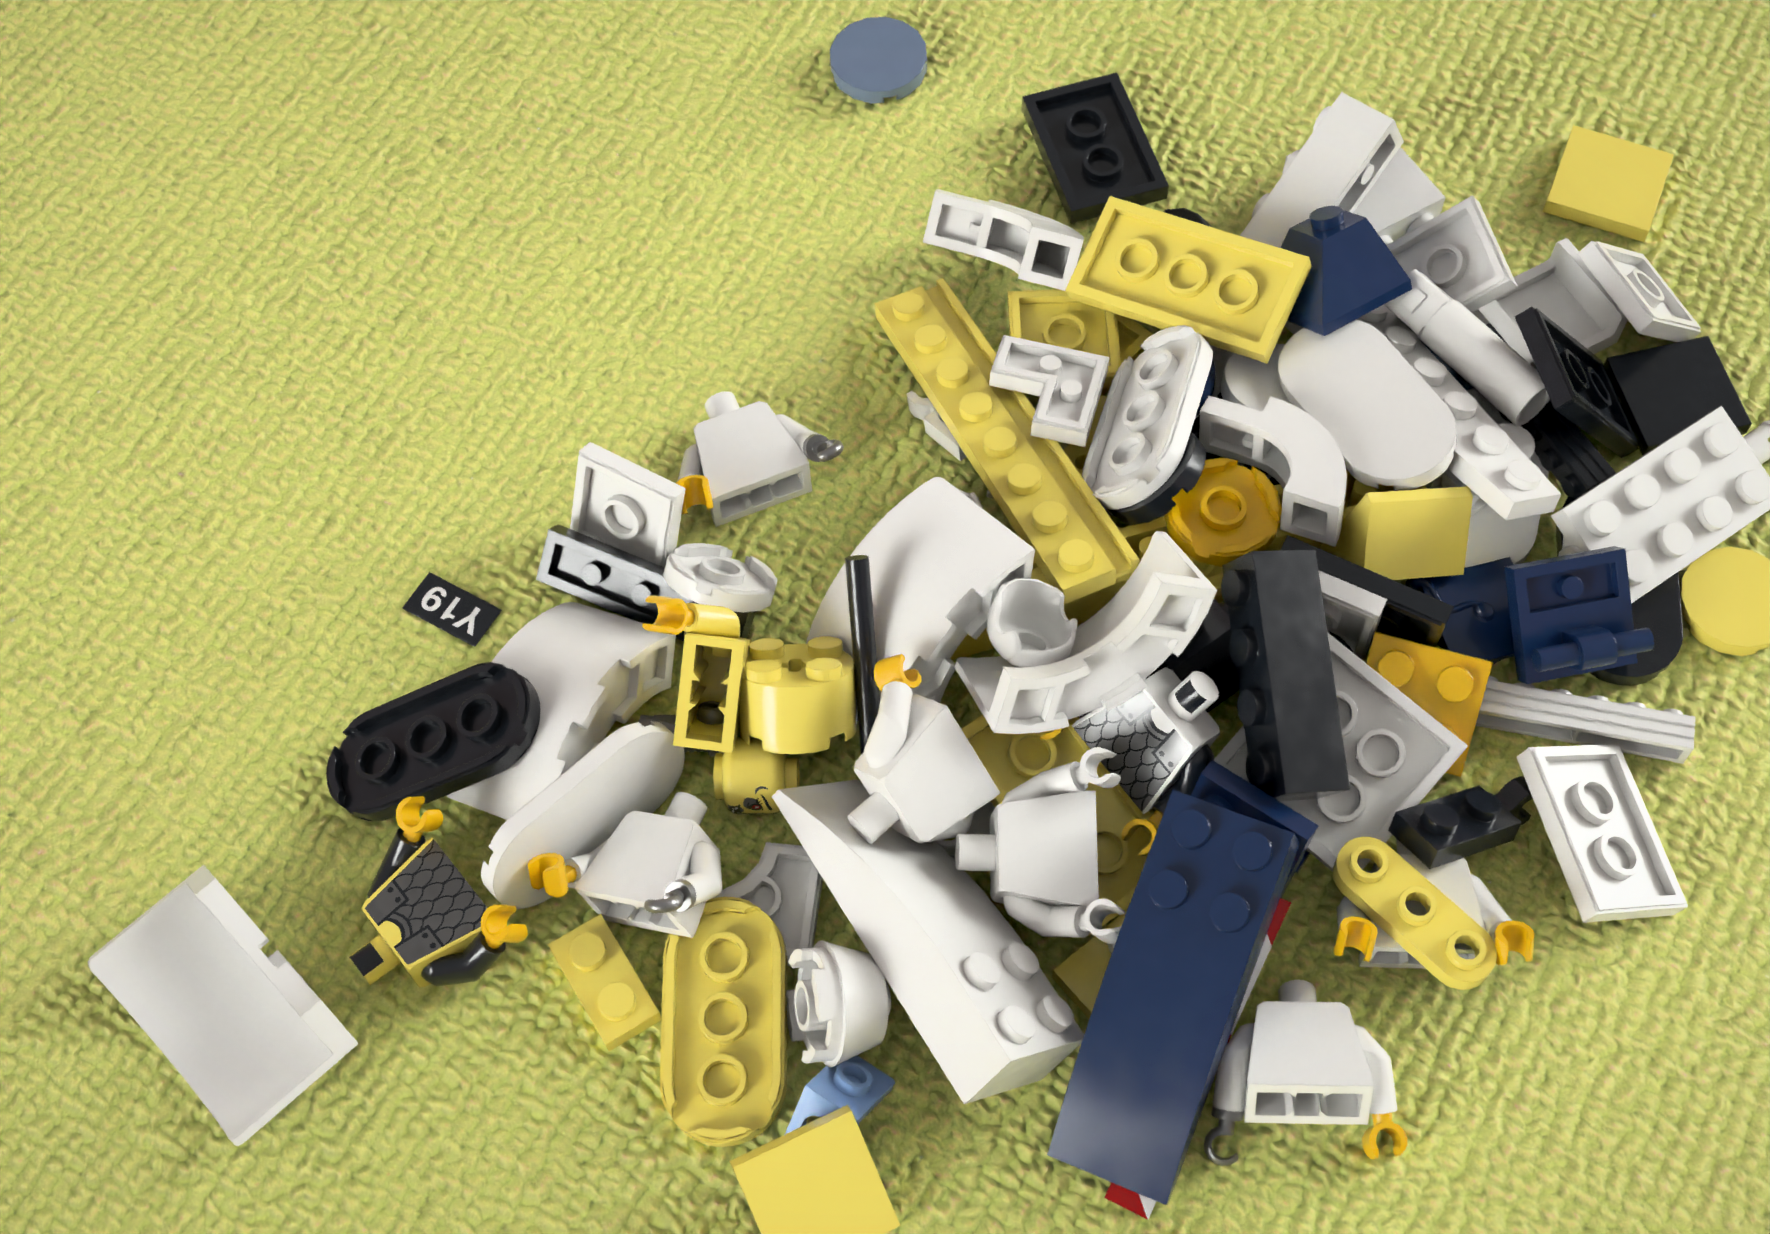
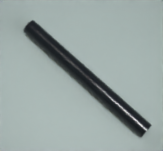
M853 555L845 558L860 750L862 755L878 714L880 692L874 679L877 654L869 556Z

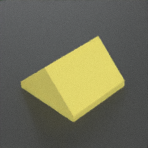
M1465 486L1366 493L1342 521L1341 532L1336 546L1323 543L1319 549L1391 580L1464 575L1473 499L1472 492L1469 487Z

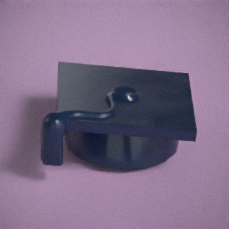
M1510 557L1464 568V575L1406 580L1405 586L1454 606L1438 643L1441 649L1491 661L1493 664L1514 656L1504 571L1505 566L1514 565Z

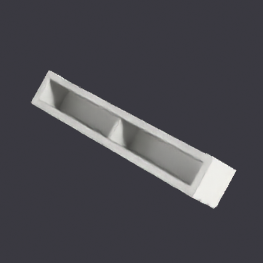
M1489 676L1475 726L1579 745L1619 744L1623 753L1683 764L1694 749L1695 716L1683 715V712L1677 709H1664L1662 711L1650 709L1638 702H1628L1625 704L1611 702L1606 697L1599 695L1589 697L1572 695L1570 691L1565 689L1549 691L1535 688L1534 685L1523 682L1515 684L1499 682L1495 677Z

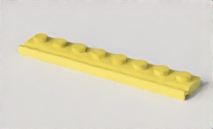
M945 279L936 280L937 286L925 290L923 286L874 303L877 321L1018 536L1035 549V562L1050 585L1063 592L1065 596L1064 605L1115 585L1116 578L1128 573L1131 576L1139 565L1140 559L1099 500L1092 495L1094 493L1058 441L1030 435L1032 420L1036 410L1022 392L989 386L990 372L996 353Z

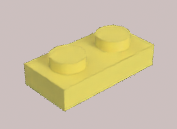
M601 914L547 944L608 1051L613 1050L661 1021L660 1012Z

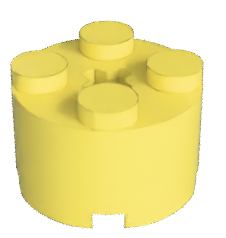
M822 636L809 640L808 644L784 645L782 640L776 638H762L751 642L741 682L739 709L741 739L749 745L751 736L761 739L764 751L778 754H806L830 749V738L844 733L845 742L851 739L857 731L854 664L851 655L843 651L842 640L836 637Z

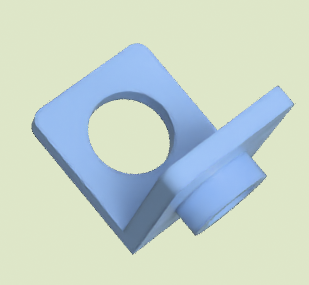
M855 1056L834 1067H828L827 1065L805 1085L785 1134L806 1125L809 1116L823 1117L846 1105L852 1110L855 1120L859 1125L891 1092L895 1081L859 1056Z

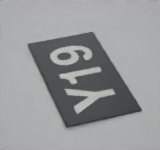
M431 572L427 574L402 607V609L474 647L502 611Z

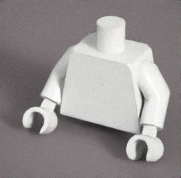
M1093 747L1084 753L1080 763L1075 761L1043 771L1006 793L1002 804L997 805L990 815V834H957L955 845L956 870L990 871L991 900L1004 904L1009 916L1040 936L1086 937L1089 933H1092L1105 943H1116L1119 932L1114 929H1102L1101 924L1107 915L1113 913L1123 915L1125 911L1111 900L1099 899L1096 791L1086 790L1088 783L1103 788H1113L1119 784L1121 775L1109 773L1099 778L1097 774L1098 764L1105 758L1115 757L1116 753L1101 747Z

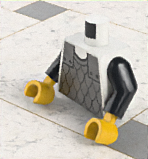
M1165 667L1155 674L1149 675L1144 680L1148 686L1128 701L1108 712L1102 706L1078 716L1077 718L1079 719L1071 725L1090 749L1101 747L1116 753L1115 757L1105 758L1101 763L1109 773L1121 775L1119 785L1143 814L1153 809L1154 813L1147 820L1139 818L1131 820L1122 830L1121 838L1123 841L1128 840L1139 827L1146 826L1150 830L1151 842L1138 854L1141 856H1148L1172 790L1191 796L1200 774L1214 760L1210 746L1219 736L1220 731L1218 724L1207 713L1206 709L1218 699L1219 691L1213 680L1200 671H1193L1181 681L1171 669ZM1064 728L1048 732L1045 735L1041 736L1040 739L1048 740L1058 736L1064 730Z

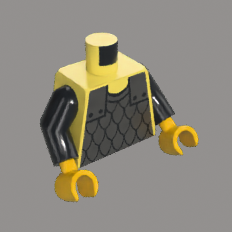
M424 796L407 797L398 804L396 820L400 828L397 830L367 894L368 899L361 908L378 932V935L349 957L370 986L399 964L403 965L418 987H426L430 984L443 986L474 982L479 980L504 952L506 943H520L528 935L525 924H510L507 926L508 918L517 910L516 906L495 904L487 908L433 838H430L428 841L425 840L423 832L437 830L442 825L444 818L439 809H428L420 819L419 812L421 806L425 803Z

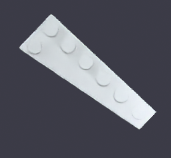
M1385 305L1357 319L1377 328L1451 409L1457 425V445L1453 451L1454 457L1449 465V469L1459 480L1505 520L1554 512L1561 493L1401 319ZM1289 321L1285 324L1286 328L1293 334L1303 328Z

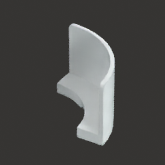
M941 477L930 479L901 500L871 529L850 555L869 556L877 662L881 659L903 654L905 657L903 671L914 668L922 677L919 686L911 689L912 696L916 693L940 703L944 691L956 670V663L950 659L967 634L976 640L987 628L988 613L1000 585L1015 578L1031 579L1035 549ZM844 563L820 604L806 644H808L809 640L816 637H836L842 640L843 651L853 658L846 565ZM856 701V717H857V721H858L857 701Z
M1155 531L1139 565L1125 585L1103 608L1077 627L1075 631L1076 637L1069 657L1047 665L1021 668L1010 664L1001 656L983 658L959 657L957 658L955 669L993 733H1040L1069 727L1068 719L1084 715L1102 706L1108 712L1145 689L1148 685L1144 680L1162 665L1172 652L1178 657L1192 640L1211 607L1217 589L1166 532Z
M566 602L557 605L538 615L521 628L492 660V663L503 664L506 668L513 669L525 677L534 686L538 694L540 721L531 745L522 757L505 771L446 796L508 820L603 741L615 721L625 724L650 698L671 688L676 635L647 631L643 628V623L576 602Z
M202 865L94 953L88 960V966L182 1075L219 1123L230 1141L235 1146H240L359 1043L278 950L269 957L263 953L261 948L269 942V939L210 871Z

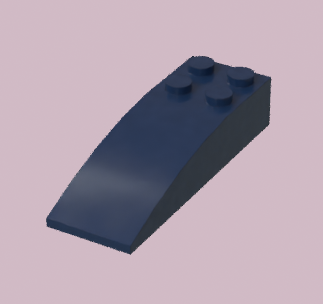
M1172 790L1101 983L1047 1153L1048 1156L1164 1205H1168L1300 845L1295 833Z

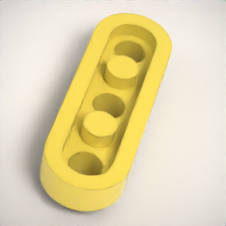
M1357 837L1344 844L1333 866L1334 882L1344 896L1446 986L1467 990L1479 986L1487 979L1497 960L1495 943L1488 932L1385 842L1373 837ZM1363 858L1370 859L1376 863L1378 871L1374 873L1365 872L1359 867L1357 861ZM1411 900L1420 902L1425 907L1426 914L1417 916L1410 913L1405 903ZM1463 943L1470 946L1475 953V958L1464 959L1456 953L1454 945Z

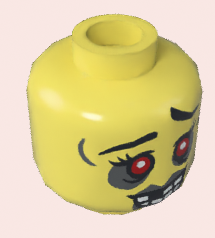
M737 738L732 753L715 754L713 767L715 799L724 800L727 809L734 814L780 813L781 811L772 796L778 789L800 787L799 758H788L787 754L764 751L762 740L758 738H751L750 745L741 738Z

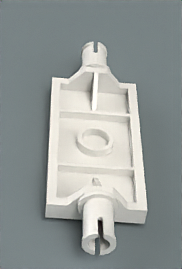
M1722 406L1706 414L1551 515L1563 534V546L1558 557L1612 546L1625 548L1632 604L1770 510V477L1762 466L1763 463L1770 459V442H1768L1770 437V420L1762 422L1756 429L1742 437Z

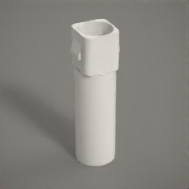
M1417 269L1411 271L1408 277L1411 279L1412 290L1384 305L1420 336L1421 341L1513 424L1521 426L1534 418L1550 400L1538 370L1459 301L1450 298L1427 276Z

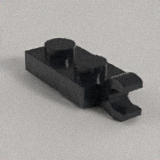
M1523 776L1509 781L1496 795L1487 792L1479 785L1395 812L1388 831L1424 865L1432 869L1514 841L1520 826L1529 821L1531 817L1522 807L1528 801L1533 800Z

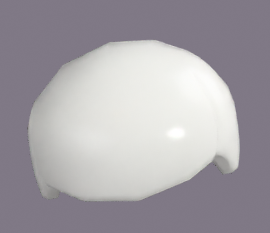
M1015 578L1000 585L988 613L987 633L991 644L1002 658L1006 659L1010 664L1021 668L1047 665L1069 657L1076 637L1075 631L1077 630L1078 621L1075 618L1068 620L1064 612L1065 596L1063 592L1038 579Z

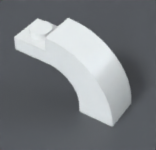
M937 189L934 193L923 243L1001 264L1015 271L1019 275L1018 279L1065 291L1077 266L1084 241L1083 236L1076 230L1040 214L998 201L989 200L986 202Z
M1208 396L1200 410L1199 441L1203 444L1206 452L1238 460V462L1254 466L1270 474L1284 489L1280 530L1335 547L1342 527L1347 472L1342 452L1329 431L1307 412L1272 396L1269 398L1263 411Z

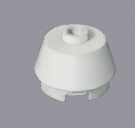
M818 941L813 948L795 949L788 963L792 968H799L795 990H786L787 1024L791 1041L804 1040L807 1050H803L801 1061L803 1063L823 1062L828 1067H834L880 1045L887 1030L888 1016L891 1010V994L889 986L869 953L826 941Z

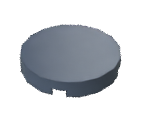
M888 17L865 18L849 24L836 35L830 48V64L834 81L841 91L853 99L868 103H884V98L896 96V100L906 97L921 85L927 72L926 43L916 29L904 21Z

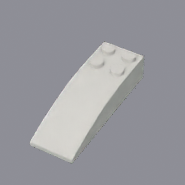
M858 779L778 789L772 796L773 800L964 1104L1042 1080L1082 1043L1084 1034L1074 1020L1071 1008L1058 996L1040 969L1036 955L1025 946L1019 935L977 883L965 871L956 870L955 860L936 841L918 843L895 831L892 827L872 844L864 840L854 830L847 818L852 811L870 797L866 788Z

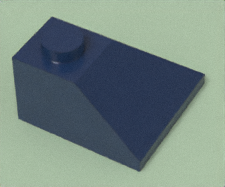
M1325 206L1314 210L1309 215V219L1289 228L1281 245L1282 249L1308 256L1312 265L1287 321L1320 335L1326 336L1412 290L1411 279L1368 219L1342 210L1339 206Z

